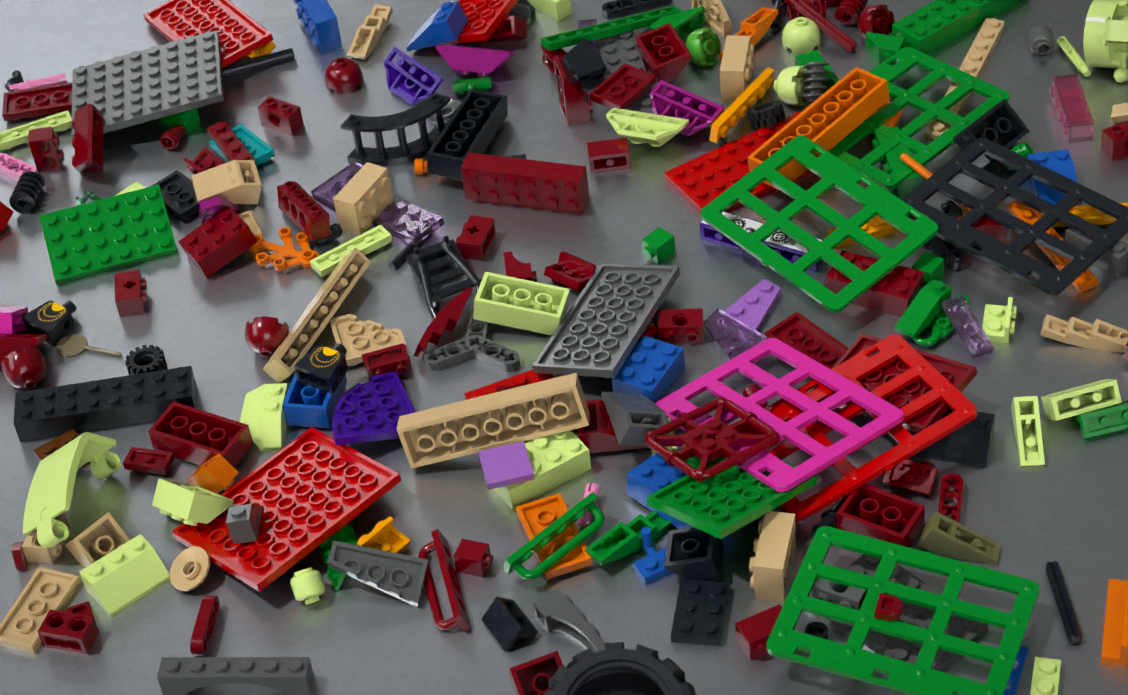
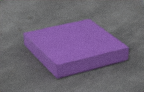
M524 441L478 451L488 490L534 480V473Z

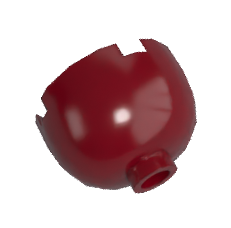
M871 5L860 13L858 30L864 39L866 32L884 35L892 33V24L895 23L893 12L888 10L887 5Z
M337 58L327 66L325 71L327 89L329 91L332 89L337 94L354 92L356 86L359 84L361 86L364 81L359 64L349 58Z
M256 317L252 323L246 322L245 340L249 348L264 357L271 356L289 333L288 324L284 322V325L279 323V319L275 317Z
M28 347L23 348L24 352L18 354L17 351L11 352L1 362L4 377L15 388H34L45 377L47 366L41 350Z

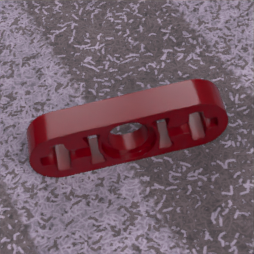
M951 473L942 477L938 513L946 517L951 515V519L960 523L963 479L961 476ZM950 484L954 485V491H949ZM952 500L955 501L957 504L954 506L945 505L944 502Z
M205 595L202 598L190 641L192 656L207 655L219 613L218 596Z

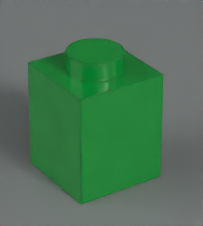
M660 227L641 240L643 256L657 265L676 252L674 235Z
M924 252L912 265V269L924 272V286L933 279L939 281L944 276V259L928 252Z

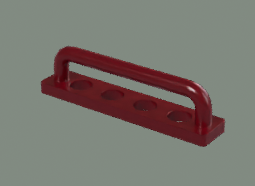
M436 529L431 532L433 541L421 548L418 558L428 560V555L436 550L453 617L448 620L443 619L428 562L424 585L436 627L441 630H449L459 625L466 632L471 629V624L449 543L443 534Z

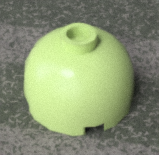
M797 17L785 25L782 34V45L786 50L788 47L792 49V53L804 54L814 51L815 46H820V30L811 19Z
M789 66L782 70L774 81V90L777 91V95L782 102L793 106L805 104L806 101L802 100V96L805 95L802 89L807 87V85L803 84V80L808 78L804 76V72L807 71V69H802L804 66Z

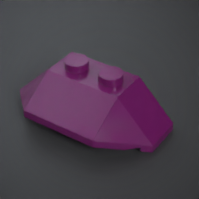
M446 44L436 45L437 51L453 70H459V74L471 75V72H477V76L489 77L490 73L497 72L515 56V51Z
M660 80L650 93L654 114L689 120V124L679 132L686 136H690L712 125L725 110L719 104L663 80Z

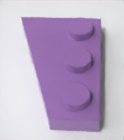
M763 279L721 313V320L755 339L758 334V328L760 325H763L767 313L772 310L781 295V288Z

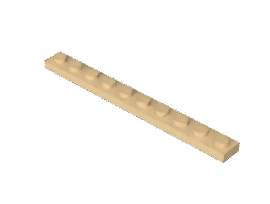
M995 18L985 19L959 70L979 78L1005 28V21ZM952 82L945 96L959 85ZM970 94L948 110L959 115ZM936 118L929 124L925 132V139L933 141L952 126Z

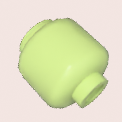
M312 567L294 572V577L290 580L295 599L297 601L305 600L306 605L319 601V595L325 592L320 571L313 570Z

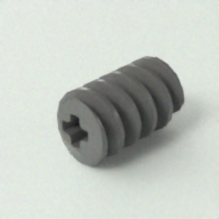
M816 61L804 65L805 69H808V71L804 72V76L808 79L803 80V84L807 85V87L802 89L806 93V95L802 96V100L812 104L824 94L822 90L828 89V86L824 85L823 82L829 81V78L824 77L823 74L829 73V70L824 68V66L830 65L829 63Z

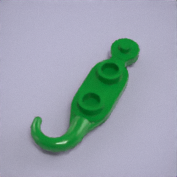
M962 294L956 295L953 299L954 304L946 306L934 321L931 337L922 339L917 335L913 340L919 345L931 346L936 344L942 337L950 334L963 316L962 308L969 305V298Z

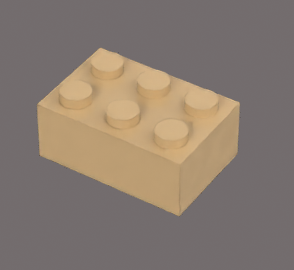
M726 36L720 66L721 103H733L750 86L749 83H752L755 60H752L754 44H750V36Z
M367 162L333 198L338 224L341 225L343 231L358 236L363 234L375 219L381 215L384 209L392 203L393 194L388 168Z
M769 511L765 514L764 520L759 521L758 535H760V538H755L754 553L756 555L751 557L749 571L753 572L750 588H754L755 599L784 602L796 551L795 514Z

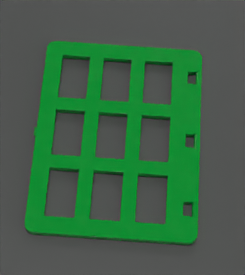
M904 47L869 72L887 80L889 96L895 99L873 116L868 117L828 152L881 187L892 190L901 185L903 179L915 170L905 163L890 174L874 167L875 164L885 158L887 152L901 144L909 148L910 152L915 154L912 158L924 167L956 143L953 139L954 136L1003 99L1009 102L1010 95L1005 90L914 48ZM894 61L897 62V63H896L895 65H893V66L890 65V64H891L892 62H894ZM916 65L931 72L908 90L892 84ZM944 78L959 85L935 104L919 97ZM972 91L988 98L964 118L948 110ZM907 105L923 112L899 131L883 124ZM936 118L952 126L928 145L911 138ZM874 131L889 138L861 160L845 152L871 132L874 133Z
M797 136L702 208L700 212L703 221L754 256L764 266H768L834 313L844 310L938 233L936 222L805 136ZM815 150L821 155L816 157L812 152ZM794 159L822 179L806 191L777 170ZM766 180L793 198L794 201L780 212H777L751 194L750 191ZM862 181L863 183L868 185V187L864 189L858 184H860V182ZM835 187L864 206V208L848 220L820 201L819 198ZM739 201L767 222L750 234L721 213ZM807 208L837 229L825 239L819 241L790 220ZM912 214L918 219L912 221L907 216ZM877 215L908 237L891 249L861 227ZM780 230L809 251L792 264L762 242ZM850 237L880 259L866 271H862L833 249ZM822 259L852 280V282L835 294L805 272Z
M822 526L817 529L769 636L767 652L778 658L908 695H1004L1039 595V585L1030 579L837 528ZM830 546L880 558L881 561L874 577L824 564ZM897 563L947 576L948 580L942 595L891 582L890 579ZM816 578L867 591L861 609L856 610L809 597ZM964 581L1017 595L1011 614L958 600ZM880 593L896 596L903 602L936 610L929 629L897 620L886 621L874 618ZM802 611L854 625L846 645L795 631L794 629ZM955 615L1005 629L999 648L945 634L951 616ZM872 630L922 644L916 663L912 664L863 650L862 648L869 631ZM800 650L810 653V658L797 655L796 651ZM938 650L993 664L986 684L932 669ZM874 672L888 675V680L874 677Z

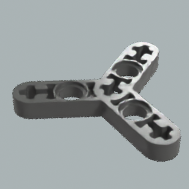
M473 308L470 314L466 338L428 351L424 356L426 368L430 371H439L471 358H477L503 371L513 372L520 367V357L516 351L488 339L491 323L473 319ZM475 329H483L481 332H473ZM453 351H459V352H460V353L457 354V355H451V354H450V353L453 352ZM492 351L498 352L496 355H488Z

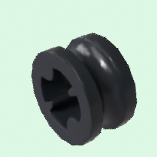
M811 622L806 626L805 634L814 636V633L818 632L819 636L816 637L828 640V628L822 622Z

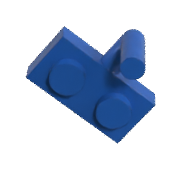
M648 527L641 529L643 550L648 556L633 562V569L645 585L672 573L664 567L667 547L656 551L652 545L651 530Z

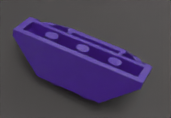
M396 47L393 48L384 61L388 89L413 107L426 100L432 93H435L443 82L441 77Z

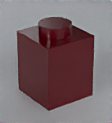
M462 538L453 556L456 572L482 578L487 569H490L493 564V555L490 553L489 544Z

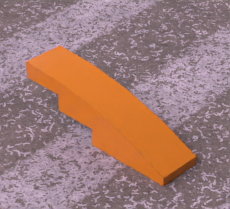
M762 7L740 23L741 30L735 35L750 36V44L755 46L779 13L778 9ZM723 51L719 53L720 60H722Z

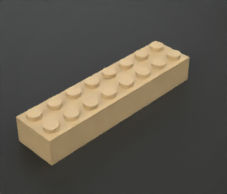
M573 373L399 416L397 432L412 469L478 453V451L589 426L590 412L578 375Z

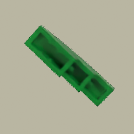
M655 510L646 517L640 514L627 525L621 521L587 547L585 551L600 565H604L643 547L642 528H650L651 539L654 541L673 528L674 525H672L670 520L666 521L660 517Z

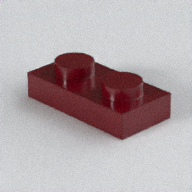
M131 447L123 461V466L126 470L167 475L175 457L173 452Z

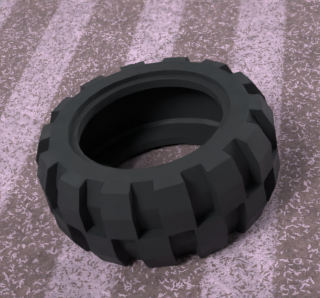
M624 642L605 643V650L593 653L591 648H588L573 656V665L569 669L562 665L548 682L549 692L543 694L603 695L614 691H630L641 695H696L694 686L685 680V672L672 659L665 658L662 661L659 659L658 651L637 644L636 650L625 649Z

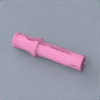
M65 73L32 81L27 79L23 83L10 84L9 88L10 90H24L67 83V79L59 81V79L66 78Z

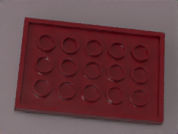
M862 333L831 369L882 339ZM915 349L961 393L978 374L975 366ZM877 350L876 352L870 354L867 357L870 358L873 355L879 353V351ZM896 359L858 382L867 391L871 392L909 368L900 359ZM919 379L888 397L885 401L900 409L931 391V389ZM850 400L838 408L842 409L853 401ZM942 400L901 425L906 430L919 433L939 421L950 407ZM866 411L860 414L872 418Z

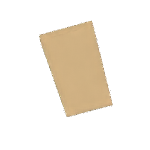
M38 567L0 623V645L35 654L42 643L37 631L50 609L64 610L82 583L80 576Z

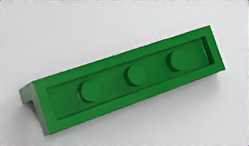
M1128 400L1072 416V419L1080 423L1083 438L1128 428Z

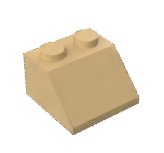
M107 512L68 541L65 546L75 559L86 568L130 541V539L111 514Z

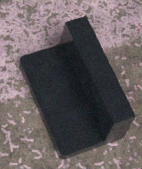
M496 597L482 617L483 623L506 651L511 649L518 637L533 639L538 632L516 602L511 599Z

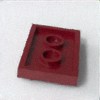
M625 63L589 93V100L610 109H626L657 82L656 75Z

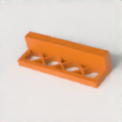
M1128 577L1127 581L1109 579L1101 664L1127 667Z

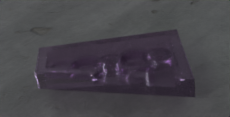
M719 308L703 322L705 329L730 360L768 339L765 335Z

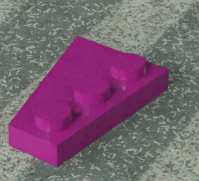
M220 196L199 202V219L201 224H203L227 206H230L238 214L240 213L239 207L236 204L233 205L232 202L227 203V200Z

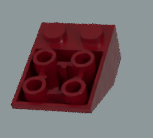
M586 401L590 412L589 426L578 428V437L589 449V453L650 448L619 445L604 401Z

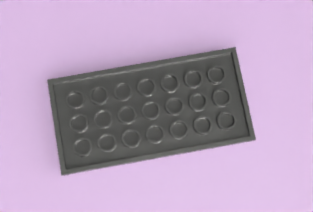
M601 263L532 364L533 372L560 375L577 373L578 376L615 378L680 275L679 266Z

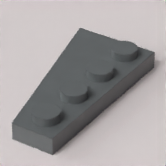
M333 541L328 559V567L418 607L428 566L427 559Z

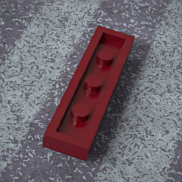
M225 121L207 128L208 135L229 162L233 160H254L257 167L256 160Z

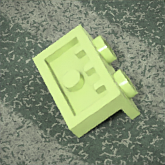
M1008 297L1007 306L985 304L981 341L1009 343V335H1014L1015 321H1011V319H1016L1017 306H1013V297Z

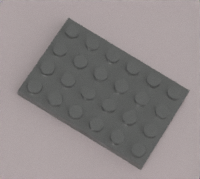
M863 554L846 570L874 577L881 559ZM896 565L890 579L891 582L942 595L900 565ZM902 601L903 613L897 621L929 629L936 610ZM814 615L845 638H849L854 625ZM952 615L945 634L976 642L988 631V624ZM870 630L862 649L915 664L922 644ZM939 649L932 669L942 672L960 655Z

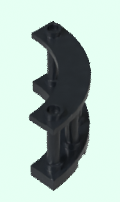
M432 93L417 106L386 116L370 117L351 114L341 125V129L352 131L355 149L347 156L348 163L364 166L367 162L372 164L384 163V166H393L426 157L427 152L445 127L442 108L451 101L450 97ZM435 114L436 127L428 133L425 119ZM418 123L420 138L407 143L404 127ZM397 129L399 146L385 148L382 132ZM360 132H374L377 148L363 147Z

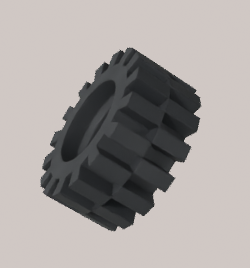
M781 100L765 101L747 110L750 125L756 129L777 124L786 117Z
M142 345V349L136 347L135 352L131 350L129 352L130 355L126 356L125 364L129 375L168 369L163 350L158 346L154 348L153 345H149V348H147L146 345Z

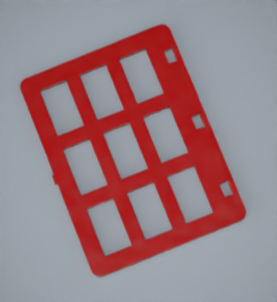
M889 335L831 370L864 388L858 381L894 360L900 359L909 369L874 389L871 393L885 400L919 379L931 389V391L900 408L904 414V420L865 444L867 445L888 433L899 445L858 469L846 458L848 456L846 455L832 464L843 478L802 502L793 497L791 500L781 504L780 508L785 513L795 514V522L807 519L974 420L978 415L976 406L900 335ZM877 350L879 351V353L873 355L872 357H867L870 354L876 352ZM815 379L797 389L818 403L837 393ZM817 385L819 386V388L815 389L814 391L810 393L807 392L810 389L816 387ZM783 398L764 408L785 422L804 412ZM942 400L954 411L914 436L901 425ZM854 402L835 412L848 421L864 411L874 420L878 418L877 415ZM821 421L816 424L811 423L799 430L827 448L833 445L825 434L834 429ZM753 426L740 432L742 435H764ZM786 441L768 452L783 460L800 450V448Z

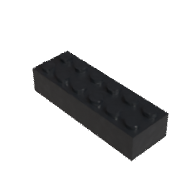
M470 89L427 152L428 174L463 181L461 166L468 152L483 154L508 116L507 96Z

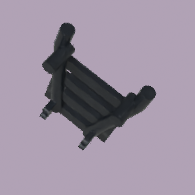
M448 235L443 237L442 242L421 250H419L418 246L415 247L413 254L407 256V262L418 282L422 284L428 311L432 319L441 311V299L462 292L467 287H475L477 294L482 279H479L469 268L454 240L449 241ZM455 263L457 266L454 269L429 278L428 272ZM462 275L468 278L467 280L432 292L431 287Z

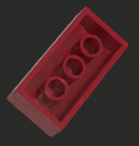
M843 250L840 253L842 257L862 271H866L878 261L874 258ZM898 265L851 304L902 317L919 291L924 287V272ZM831 267L825 277V287L835 294L852 282V280Z
M174 401L148 431L154 450L173 452L174 457L198 465H202L220 453L235 468L253 445L250 429L247 424Z

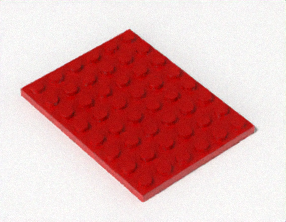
M311 427L221 494L234 500L231 507L246 504H256L262 507L257 541L233 543L226 525L228 509L208 524L198 522L197 526L183 523L174 529L172 534L174 539L188 548L198 546L206 550L212 563L260 592L402 480L400 474L347 445H335L332 437Z

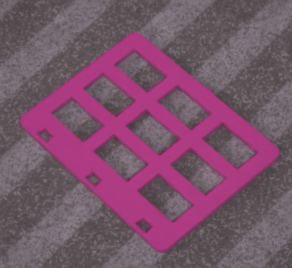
M776 338L762 341L655 403L665 411L667 418H671V421L677 419L675 415L684 412L689 413L699 408L689 402V400L707 390L716 397H725L747 412L756 414L760 421L779 433V442L785 439L813 456L793 468L765 450L747 459L745 464L738 466L777 492L789 491L904 420V414L901 409ZM772 354L796 369L778 379L753 363ZM740 372L764 388L746 398L721 382ZM810 376L837 393L818 403L792 386ZM778 395L804 412L785 422L760 407V405ZM851 400L877 415L878 418L860 428L833 412V410ZM726 409L722 421L729 424L739 417ZM706 414L694 420V422L701 426L714 419V417ZM819 420L846 437L827 448L799 430ZM683 426L680 427V429H682V430L685 431V432H688V431H689V430H687L686 428H684ZM741 446L735 449V451H743L751 446ZM768 471L771 474L767 477L762 473Z

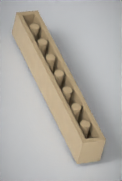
M354 248L341 259L289 331L285 340L263 367V370L277 383L282 382L294 372V365L306 355L371 263L357 248Z

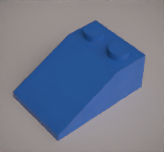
M459 1L443 3L418 28L406 48L407 51L455 41L468 21Z
M1068 149L1026 155V158L1078 183L1074 163ZM1033 177L1028 180L1034 195L1054 205L1067 195Z

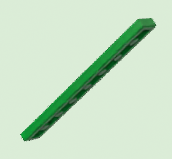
M673 5L541 38V45L549 51L577 45L584 39H587L589 42L649 27L661 17L682 12L683 10Z

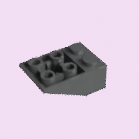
M615 392L601 393L619 445L649 447L644 442L646 433L669 423L665 411L645 395Z

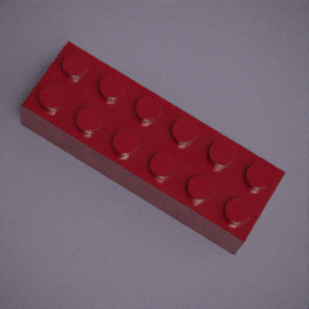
M469 152L461 166L466 200L583 214L590 198L586 166Z

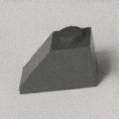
M246 504L229 507L226 525L234 544L257 541L262 515V507L260 505Z

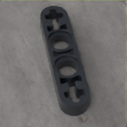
M614 0L603 4L602 13L606 19H615L667 6L673 0Z

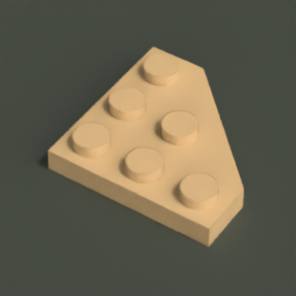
M691 0L692 9L700 6L705 7L706 24L724 38L727 35H731V21L721 0Z
M352 314L332 318L329 321L336 344H342L347 350L345 354L347 366L363 363L362 354L404 343L407 351L404 336L399 329L393 328L390 330L383 328V324L371 320L364 322L358 320L357 316Z

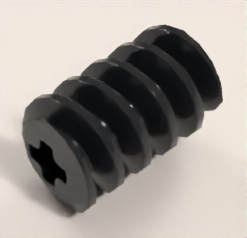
M33 171L22 173L9 200L13 210L27 214L30 212V209L35 207L40 192L45 185L44 178Z

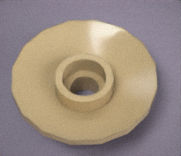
M192 546L183 550L175 558L170 569V581L173 587L180 591H190L203 582L210 567V557L207 551L201 547Z

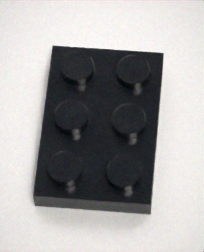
M178 170L152 185L159 184L166 210L182 221L199 211V203L197 202L192 180Z
M680 580L670 636L671 643L721 646L730 593V582Z

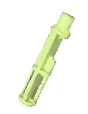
M1059 37L1056 42L1057 46L1061 47L1066 57L1077 67L1079 73H1082L1085 77L1090 76L1089 66L1079 56L1077 50L1071 46L1067 37Z

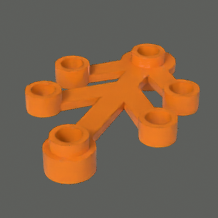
M282 227L278 231L284 246L267 242L259 234L254 235L257 243L250 247V250L253 253H258L256 261L259 266H265L273 262L276 271H283L286 268L300 264L306 269H311L310 260L319 256L318 252L310 250L309 238L303 232L296 234V241L298 245H301L302 252L295 250L289 227ZM264 250H269V251H272V252H275V253H274V254H271V255H268L267 253H265V252H263V251H264Z

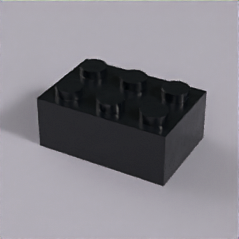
M1003 99L954 136L953 139L961 150H964L978 138L989 139L1008 149L1030 131L1007 100ZM983 153L972 164L983 168L994 158Z

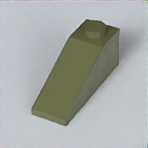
M938 512L922 527L918 544L939 556L991 565L998 563L1001 547L1000 543Z

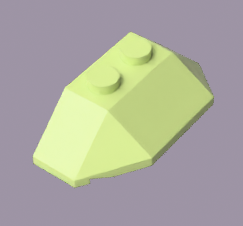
M612 108L606 113V118L622 138L627 137V140H631L635 144L649 143L653 147L664 145L689 124L688 119Z
M291 383L264 384L245 396L240 422L249 426L253 443L260 451H278L283 449L287 424L282 405Z

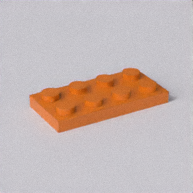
M560 493L515 507L516 514L529 541L568 511ZM575 523L535 554L539 564L579 533ZM582 542L544 573L546 579L593 565L591 556L585 551L587 548L585 543Z

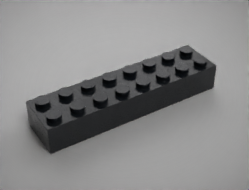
M192 366L17 392L15 395L13 424L20 442L58 437L72 429L76 433H84L155 422L173 401L197 409V384Z

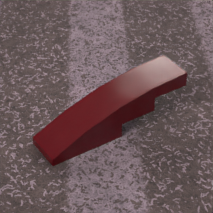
M467 287L436 315L418 343L414 354L415 357L423 358L429 342L438 346L445 329L454 332L472 288Z

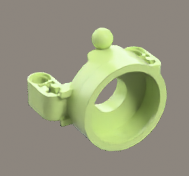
M1093 0L1087 13L1084 28L1083 47L1085 61L1089 67L1115 68L1116 70L1113 75L1118 83H1124L1128 80V70L1126 69L1128 55V0Z

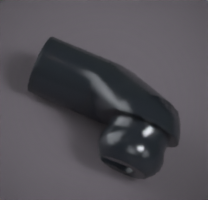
M20 71L12 73L13 78H10L8 83L5 84L7 91H14V89L10 90V84L24 82Z

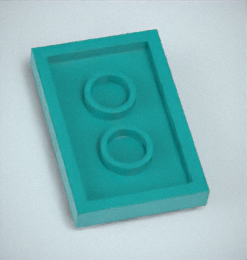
M243 124L231 129L256 160L257 165L275 156L274 150ZM210 140V147L229 162L215 142Z

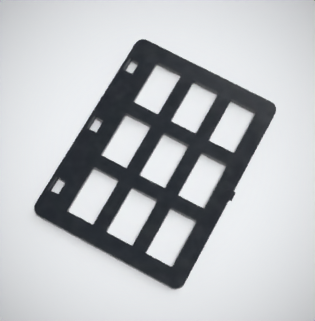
M978 138L902 200L937 223L938 233L936 236L1049 295H1059L1128 233V207L986 138ZM984 153L1018 171L1007 180H1004L972 163ZM961 172L995 190L984 200H981L948 182ZM1033 177L1067 195L1054 205L1020 188V186ZM938 192L972 210L958 220L924 202ZM1007 197H1011L1044 215L1031 225L997 208V206ZM1082 201L1117 220L1105 230L1069 211ZM909 214L907 216L912 221H915L917 219L912 214ZM984 217H987L1021 235L1010 245H1006L973 228V226ZM1059 221L1094 239V241L1082 251L1048 234L1046 231ZM1036 242L1072 261L1063 269L1057 271L1022 252L1032 243ZM973 245H976V246L982 248V250L979 251V250L973 248L972 246H973ZM1032 274L1038 277L1039 280H1035L1029 277V275Z

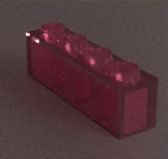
M1078 75L1053 77L1052 85L1049 86L1050 97H1053V106L1057 110L1058 122H1062V134L1066 135L1068 143L1093 140L1094 121Z

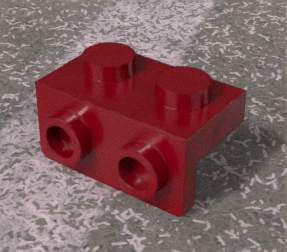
M205 147L193 161L187 157L184 159L188 164L187 169L194 175L225 163Z
M562 251L559 254L558 263L545 267L544 275L551 278L553 282L563 283L569 289L579 291L585 288L595 273L596 265Z
M404 343L362 354V360L369 381L371 377L390 372L402 374L412 369L411 360Z

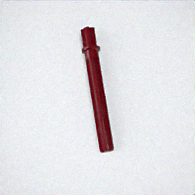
M784 1L785 4H790L803 16L814 21L818 28L847 51L852 52L855 50L857 43L805 1Z

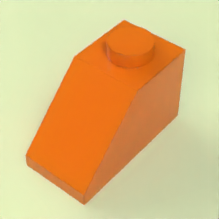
M219 453L200 465L186 482L218 493L223 489L227 491L235 483L233 479L239 472Z

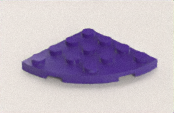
M396 372L373 376L371 381L364 384L357 383L340 398L335 407L332 420V435L335 445L400 438L397 432L399 416L415 413L416 411Z

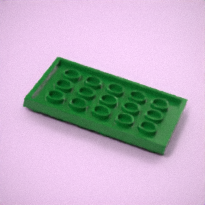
M159 184L39 215L56 285L178 253Z
M722 456L710 462L709 468L726 460V458ZM787 463L788 465H790V466L793 467V468L797 467V466H794V465H792V464H790V463ZM735 465L712 478L706 479L704 482H697L696 479L686 475L647 496V505L696 529L711 534L715 538L722 539L816 485L817 475H813L789 491L777 492ZM765 471L762 474L768 477L771 473Z

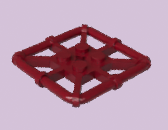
M718 397V399L689 413L684 412L677 419L651 432H647L644 437L646 445L665 458L666 463L670 466H676L689 477L696 479L697 482H704L706 479L712 478L735 465L741 466L745 464L747 459L777 445L780 440L779 433L760 421L756 414L747 412L725 397ZM726 409L741 418V420L731 425H727L722 421ZM716 410L714 419L709 420L707 423L700 426L694 422V420ZM682 426L689 430L683 435H666ZM753 426L764 435H742L740 432ZM664 446H682L684 449L675 452L668 450ZM741 446H751L743 451H735V449ZM723 455L728 458L709 468L710 462ZM696 456L701 460V463L696 470L686 463L685 460Z

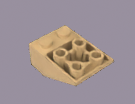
M233 160L191 176L198 203L220 196L226 199L227 203L258 204L262 185L254 160Z

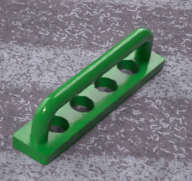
M591 492L505 560L503 570L508 575L515 571L526 580H534L545 573L604 524V514L596 506L598 496ZM590 512L594 516L595 520L534 569L527 570L522 565L585 514Z

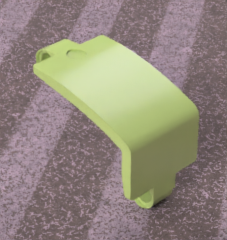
M85 432L40 461L27 496L23 534L29 535V533L37 529L38 542L46 549L52 548L68 538L69 530L66 524L54 518L70 508L77 470L90 461L91 472L98 479H104L121 468L119 456L107 451L111 447L117 446L116 440Z

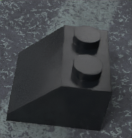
M694 527L669 531L664 567L666 570L686 579L720 580L724 543L722 539L715 538L713 535Z

